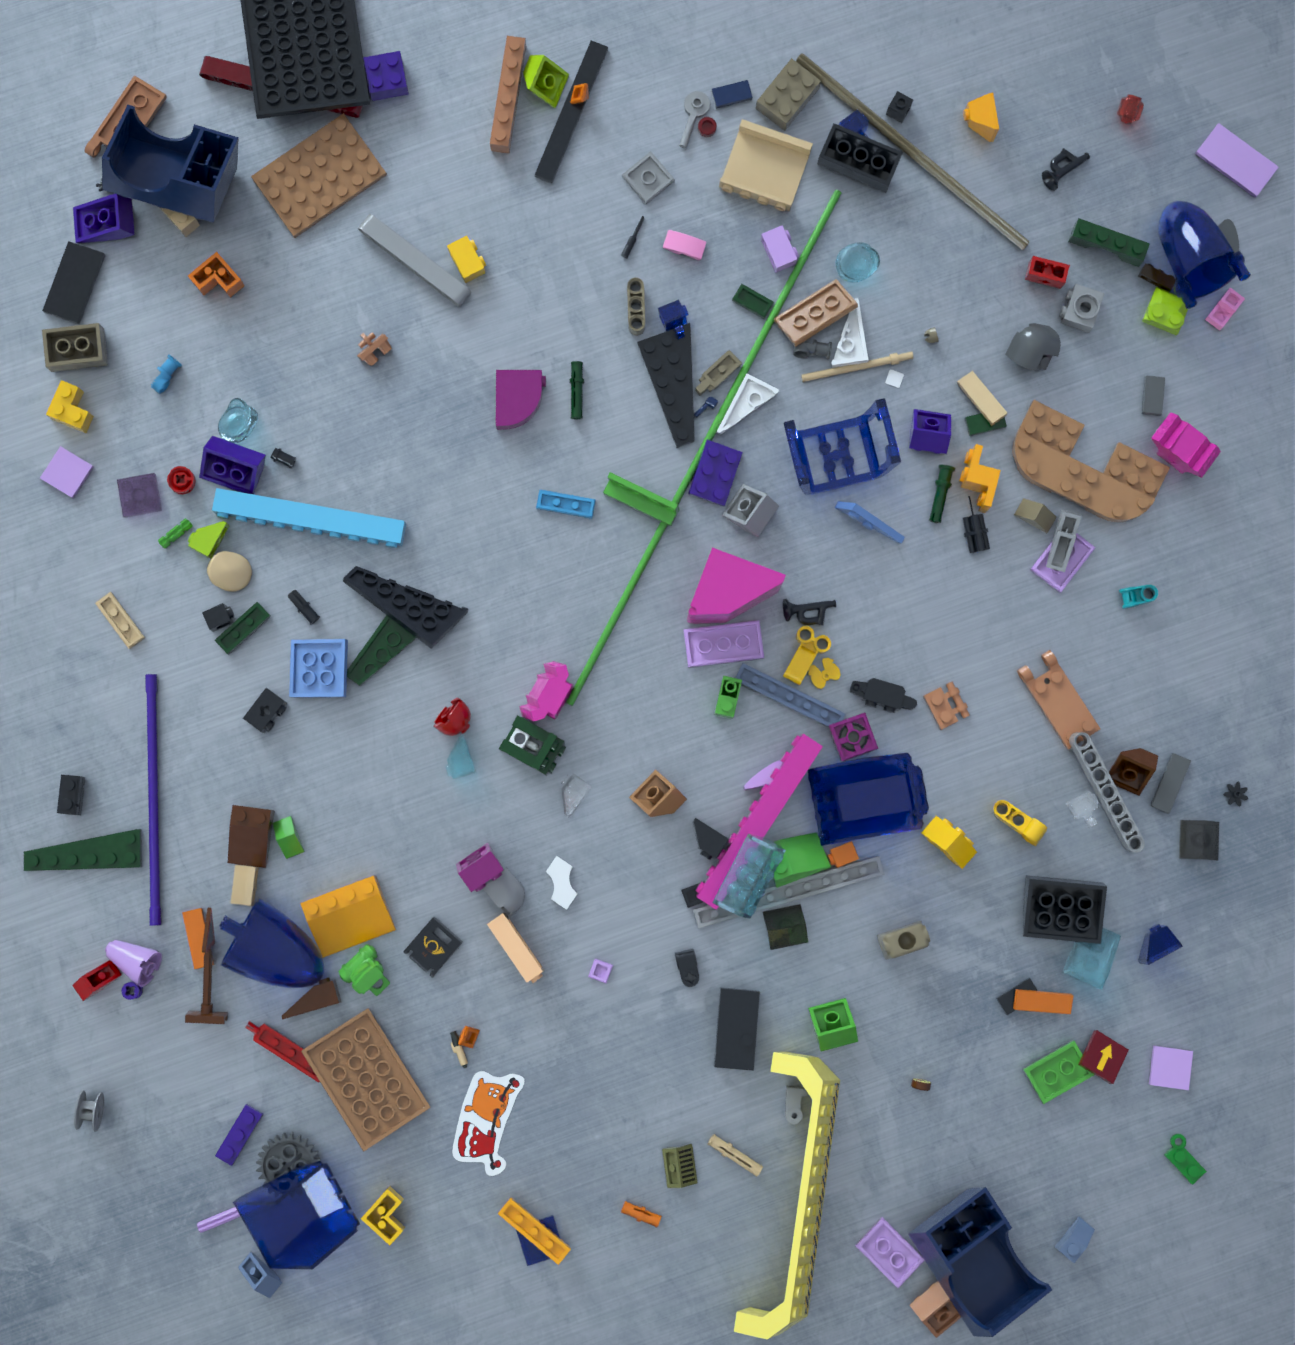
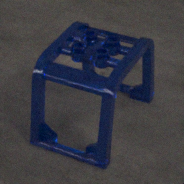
M885 398L875 400L863 415L805 430H796L794 420L783 423L798 484L805 495L875 480L885 476L901 463ZM875 417L878 421L883 420L889 443L885 447L886 461L881 466H879L868 423ZM859 426L870 472L859 475L854 474V459L850 456L848 448L850 443L845 438L843 430ZM836 431L838 450L830 452L831 445L827 442L825 434ZM818 436L820 443L818 451L823 457V470L827 473L829 482L814 485L803 439ZM842 459L841 465L846 469L847 478L836 480L834 472L836 464L834 461Z

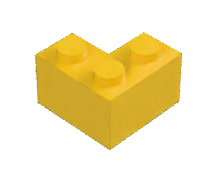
M61 380L46 415L54 421L87 433L94 417L90 412L78 407L84 392L79 387Z
M935 816L921 832L932 845L941 850L951 862L961 869L977 853L973 847L974 843L965 836L966 834L959 827L954 829L953 824L946 818L942 820Z
M391 1186L386 1189L361 1218L388 1245H391L405 1229V1226L392 1215L404 1198Z

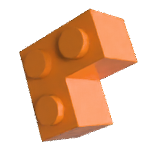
M215 252L188 275L189 279L203 295H206L219 284L231 298L245 286L218 252Z

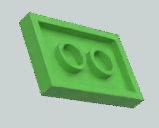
M1074 1040L1023 1069L1042 1104L1094 1076L1093 1073L1078 1065L1082 1053Z

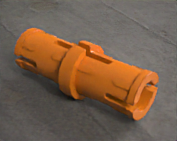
M627 1201L624 1202L621 1213L636 1218V1221H643L656 1228L662 1217L646 1210V1207H638Z

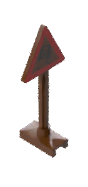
M210 907L207 908L202 953H205L203 1003H201V1011L187 1012L185 1023L225 1024V1021L228 1020V1012H213V1003H211V947L215 944L212 908Z

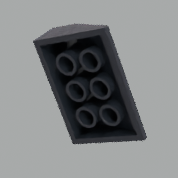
M1026 875L1023 904V937L1101 944L1107 886L1103 882Z

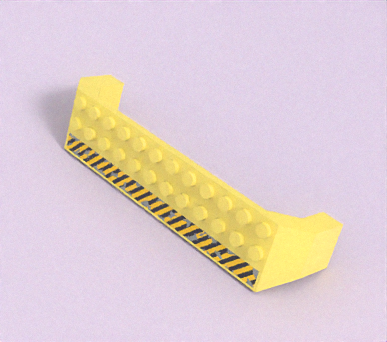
M773 1052L771 1072L797 1076L812 1098V1107L785 1300L771 1312L752 1307L737 1311L734 1332L763 1339H770L782 1334L808 1316L840 1079L819 1057L791 1052Z

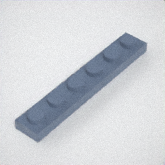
M742 663L735 677L742 680V685L826 727L842 721L846 715Z

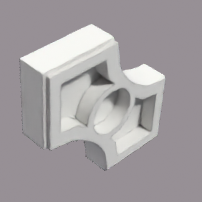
M556 856L546 871L554 883V892L551 899L567 910L578 893L570 884L569 876L572 866Z

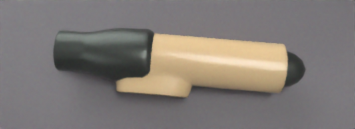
M456 1031L450 1033L452 1050L457 1054L460 1065L463 1068H467L468 1061L463 1047L458 1044L459 1037Z

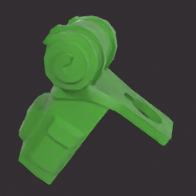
M368 944L360 948L359 952L346 964H343L342 968L338 971L341 980L346 983L352 982L353 989L359 994H365L370 990L374 995L378 996L390 984V981L383 975V966L375 960L378 956L375 948ZM379 979H382L381 987H372Z

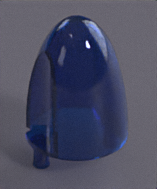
M1187 201L1171 202L1164 208L1158 223V235L1177 279L1174 283V292L1177 297H1181L1186 309H1191L1197 305L1196 298L1217 291L1236 276H1238L1239 281H1244L1250 277L1251 274L1244 264L1245 258L1240 251L1234 253L1222 231L1205 210Z
M261 898L256 901L243 923L241 922L240 924L226 915L223 918L224 922L221 921L220 929L235 937L220 964L222 967L257 982L283 988L309 987L316 984L323 977L325 970L324 961L311 938L294 921Z

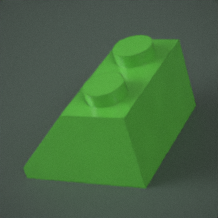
M846 998L808 1008L821 1052L858 1042L856 1026Z

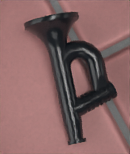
M1063 148L1060 154L1055 156L1050 162L1052 172L1048 170L1042 172V180L1046 187L1052 191L1057 190L1059 179L1087 159H1090L1089 153L1085 152L1084 155L1077 157ZM1064 159L1070 160V163L1062 168L1058 166V163Z
M783 599L785 620L790 621L791 617L797 613V619L803 625H824L826 609L836 607V600L797 605L790 603L787 599ZM818 610L817 617L806 618L804 616L806 611Z

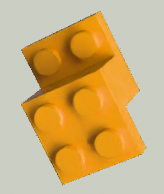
M975 444L965 455L964 463L967 465L961 471L959 481L962 482L961 488L981 493L978 496L976 505L979 506L978 512L986 513L992 506L1001 470L980 465L979 460L983 446Z

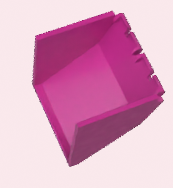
M712 547L691 602L687 622L689 624L727 623L777 594L786 575Z

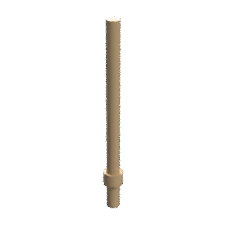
M913 352L889 354L888 357L869 360L867 363L802 374V382L887 364L896 365L901 361L914 359Z

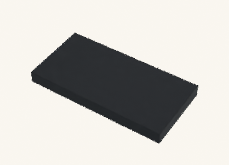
M68 241L42 311L80 324L105 254Z

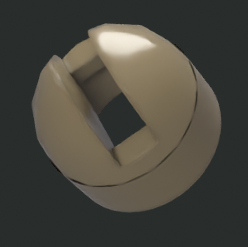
M935 327L925 332L924 336H930L925 341L928 343L939 342Z

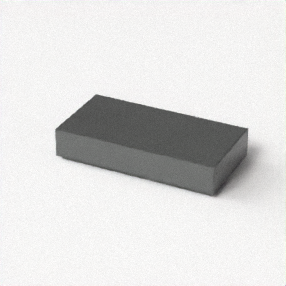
M1145 377L1142 414L1162 415L1165 377Z

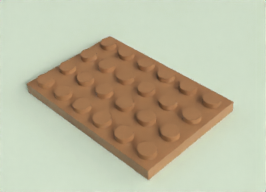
M343 113L256 172L251 178L290 233L296 238L385 177L387 173Z
M369 1008L301 1051L363 1152L431 1108Z

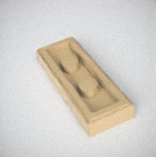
M973 371L957 381L958 386L991 426L1007 416L1006 410Z
M109 592L95 603L128 649H131L145 639V636L112 592Z

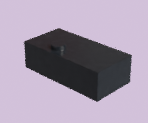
M720 987L714 1067L754 1071L760 991Z

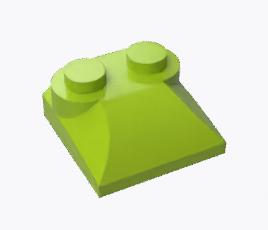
M1155 287L1142 322L1177 336L1184 324L1191 300Z

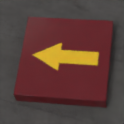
M1094 1030L1078 1065L1107 1083L1114 1084L1129 1049L1098 1030Z

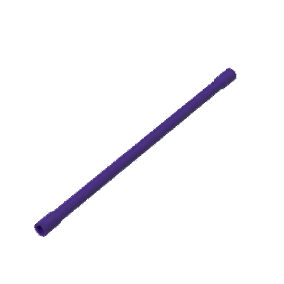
M146 674L150 866L149 923L150 926L161 925L157 674Z

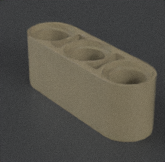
M634 277L627 284L628 328L631 334L638 336L645 331V296L643 281L640 278ZM638 285L641 289L635 292L631 290V286ZM634 303H638L641 305V308L634 310L631 306ZM640 322L642 326L635 329L632 327V323Z

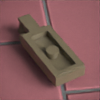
M728 350L702 374V377L699 379L701 383L695 388V391L701 396L707 389L710 392L713 389L715 390L742 365V362Z

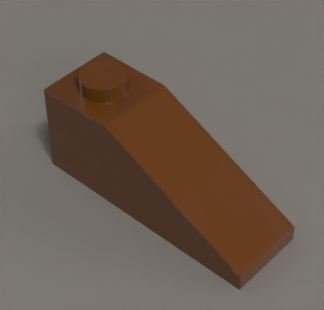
M330 978L318 980L319 985L313 986L282 1015V1020L341 1003L336 980L330 981Z

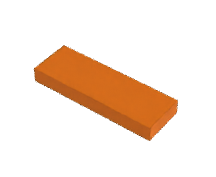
M199 908L182 912L194 969L204 967L205 953H202L205 918L203 909Z
M1016 989L1013 1008L1022 1011L1071 1014L1074 995Z

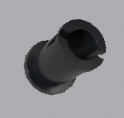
M275 448L271 455L273 462L278 461L289 468L294 466L297 459L283 452L281 448Z

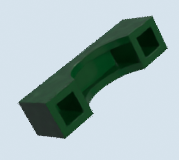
M1080 218L1074 224L1068 241L1084 248L1095 247L1110 251L1117 255L1121 261L1137 267L1143 263L1150 243Z

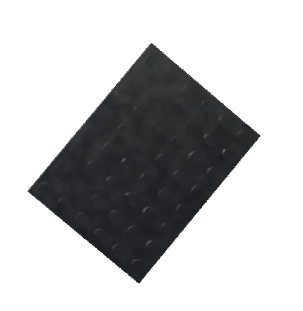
M240 0L257 119L370 105L354 0Z

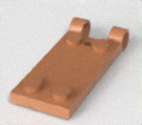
M134 75L96 133L87 143L84 150L85 153L94 158L99 154L102 144L108 146L127 104L135 106L138 118L148 127L166 100V94Z
M1048 650L1041 655V658L1049 671L1034 679L1031 670L1025 665L1017 670V673L1066 749L1069 750L1071 748L1069 738L1073 733L1083 732L1091 736L1100 730V727L1058 664L1053 652ZM1046 678L1049 679L1048 684L1044 682ZM1082 736L1077 737V744L1083 741Z

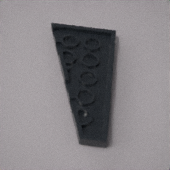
M690 323L637 342L676 448L695 441Z
M355 566L343 577L345 584L431 649L468 613V608L463 606L462 608L457 607L447 600L445 602L434 598V595L408 585L402 586L392 579L386 580L379 577L378 574Z

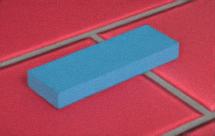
M539 490L536 509L592 519L596 499Z

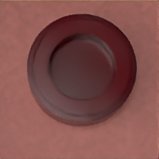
M711 117L702 118L698 123L699 133L704 137H711L715 134L717 128L715 120Z

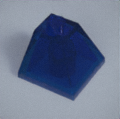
M1156 924L1149 928L1150 932L1145 934L1138 962L1150 965L1183 946L1167 925L1160 926V924Z

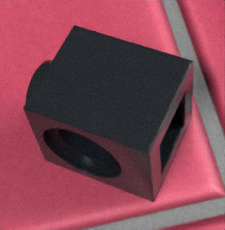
M897 91L888 106L886 115L903 123L914 100Z
M224 603L202 612L208 628L212 632L234 623L232 617H235L231 607H227Z

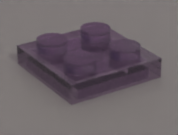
M155 473L117 479L124 518L162 511Z

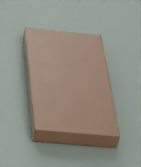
M835 279L774 318V321L796 347L858 308V303L839 281Z

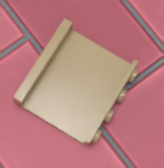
M742 119L724 174L720 179L719 187L727 193L735 192L742 198L755 199L762 205L770 204L779 211H790L813 143Z

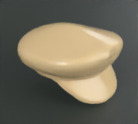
M222 551L209 561L207 574L210 581L218 588L236 592L249 584L252 568L248 560L242 555Z

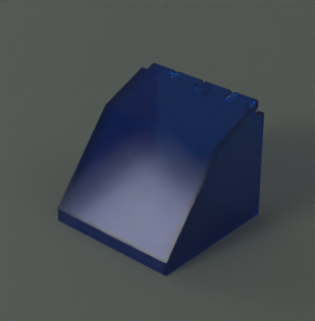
M321 1161L295 1168L237 1198L233 1202L270 1269L313 1270L358 1231L356 1228L360 1225V1222L354 1211L348 1212L352 1208L345 1195L340 1196L343 1191L336 1178L330 1179L334 1175L327 1163L322 1164Z

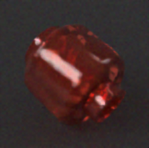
M1130 94L1127 97L1121 98L1117 115L1121 117L1122 122L1131 124L1132 121L1140 119L1144 109V103L1141 101L1142 98Z

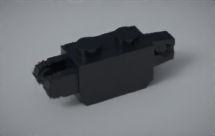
M872 678L867 682L852 681L849 692L861 697L867 706L876 708L879 705L884 707V711L895 713V710L899 711L901 708L913 710L917 706L916 699L905 695L906 691L903 686Z

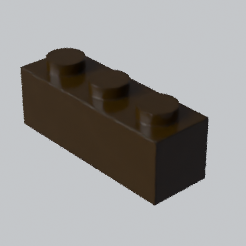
M1146 263L1138 275L1143 280L1168 292L1172 290L1177 281L1174 276L1167 275L1163 270L1156 269L1153 265Z

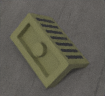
M692 1144L662 1149L668 1188H683L698 1183Z

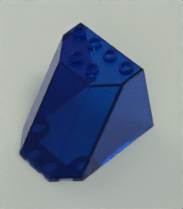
M909 753L866 757L808 769V780L812 792L821 846L922 829L924 824L922 818L923 815L927 814L929 806L922 770L918 765L915 766L912 763V757Z

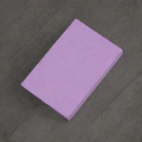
M1077 533L1065 572L1046 567L1052 542L1030 569L1059 593L1063 591L1096 548Z
M883 1217L855 1245L897 1288L925 1261Z

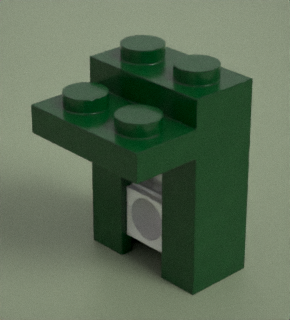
M517 715L512 724L513 727L506 739L501 743L499 750L546 776L548 772L552 774L557 765L555 763L557 756L561 757L566 749V746H564L565 741ZM518 734L525 735L526 740L523 744L515 742V737ZM530 737H533L534 739H536V740H538V741H540V742L543 743V745H541L542 747H541L540 751L538 752L537 756H535V755H533V754L527 752L526 750H524V748L527 747V748L531 749L532 751H536V752H537V751L539 750V748H540V747H539V743H538V744H536V742L534 743L533 741L530 740Z

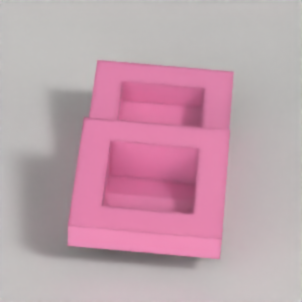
M668 230L663 248L678 255L684 254L693 259L701 260L706 241L684 233Z
M1230 287L1205 320L1220 331L1245 298Z

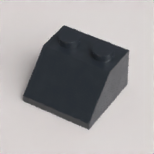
M695 818L692 823L698 849L701 850L700 855L708 860H711V858L716 859L728 838Z

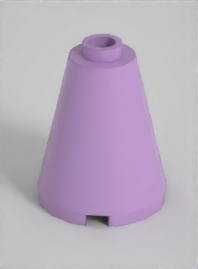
M119 940L109 942L105 949L106 957L140 987L146 986L154 978L151 974L154 969L158 971L162 961V954L157 950Z

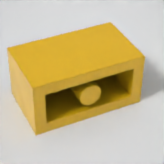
M466 235L447 245L448 251L465 283L485 274L484 267L486 263L482 256L478 257L476 253L478 248L473 239L469 240Z

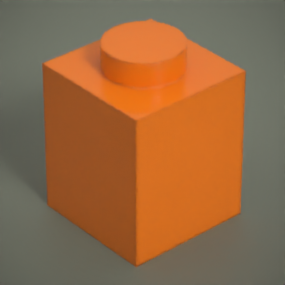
M852 841L830 849V854L827 855L830 864L835 865L836 868L859 859Z

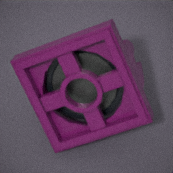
M866 713L828 725L832 734V741L835 744V749L840 756L841 762L878 749Z

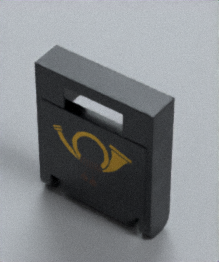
M433 917L403 952L408 954L412 950L413 953L409 958L426 973L432 968L433 971L430 973V976L433 978L463 941L437 918ZM437 928L452 939L448 945L433 933Z

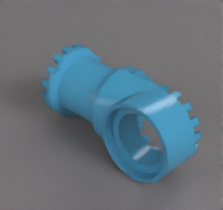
M168 354V359L163 365L157 367V370L161 373L154 379L155 382L151 384V388L159 394L168 388L172 378L171 375L178 367L182 366L170 354Z

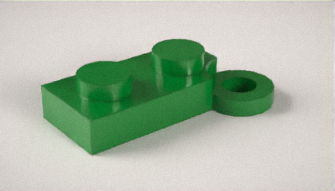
M1174 1134L1170 1139L1172 1148L1164 1156L1193 1185L1207 1171L1184 1148L1186 1146V1138L1181 1134ZM1177 1138H1180L1182 1141L1180 1145L1175 1144Z

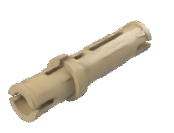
M715 1134L711 1136L707 1143L722 1153L721 1156L724 1158L728 1157L756 1177L760 1174L763 1166L734 1148L732 1143H726Z

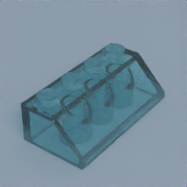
M748 834L712 903L740 917L750 919L755 913L760 899L764 896L769 882L773 879L775 870L783 860L786 850L770 839Z

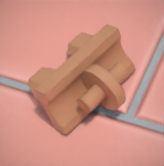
M372 332L368 336L362 333L360 336L363 340L358 345L361 349L365 345L368 346L357 357L362 361L364 360L370 366L374 365L378 361V358L372 353L375 349L378 348L383 355L392 349L387 341L388 337L385 334H381L376 340L371 342L376 337Z

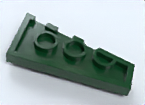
M386 615L347 669V677L361 686L411 644L416 637Z

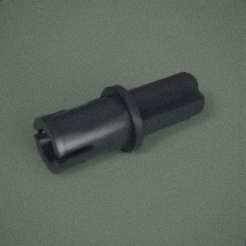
M297 590L289 593L288 598L297 607L298 613L301 612L309 621L310 625L319 620L320 616L312 609L310 602H306Z

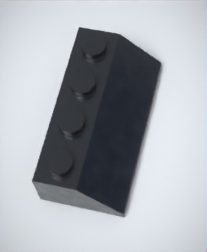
M833 123L817 164L886 193L903 152Z

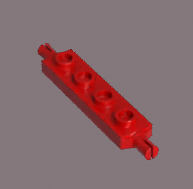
M251 1021L248 1022L245 1028L254 1033L253 1041L318 1083L320 1082L301 1052L304 1049L303 1047L265 1023L258 1027Z

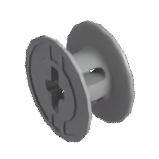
M82 1090L76 1102L74 1127L78 1130L83 1120L92 1121L93 1130L97 1132L103 1117L104 1094L103 1092L99 1093L95 1102L86 1101V1092Z

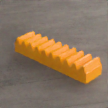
M510 1197L498 1212V1215L556 1264L559 1265L571 1250L568 1244L564 1243L562 1239L523 1208L521 1204L517 1203L515 1199Z

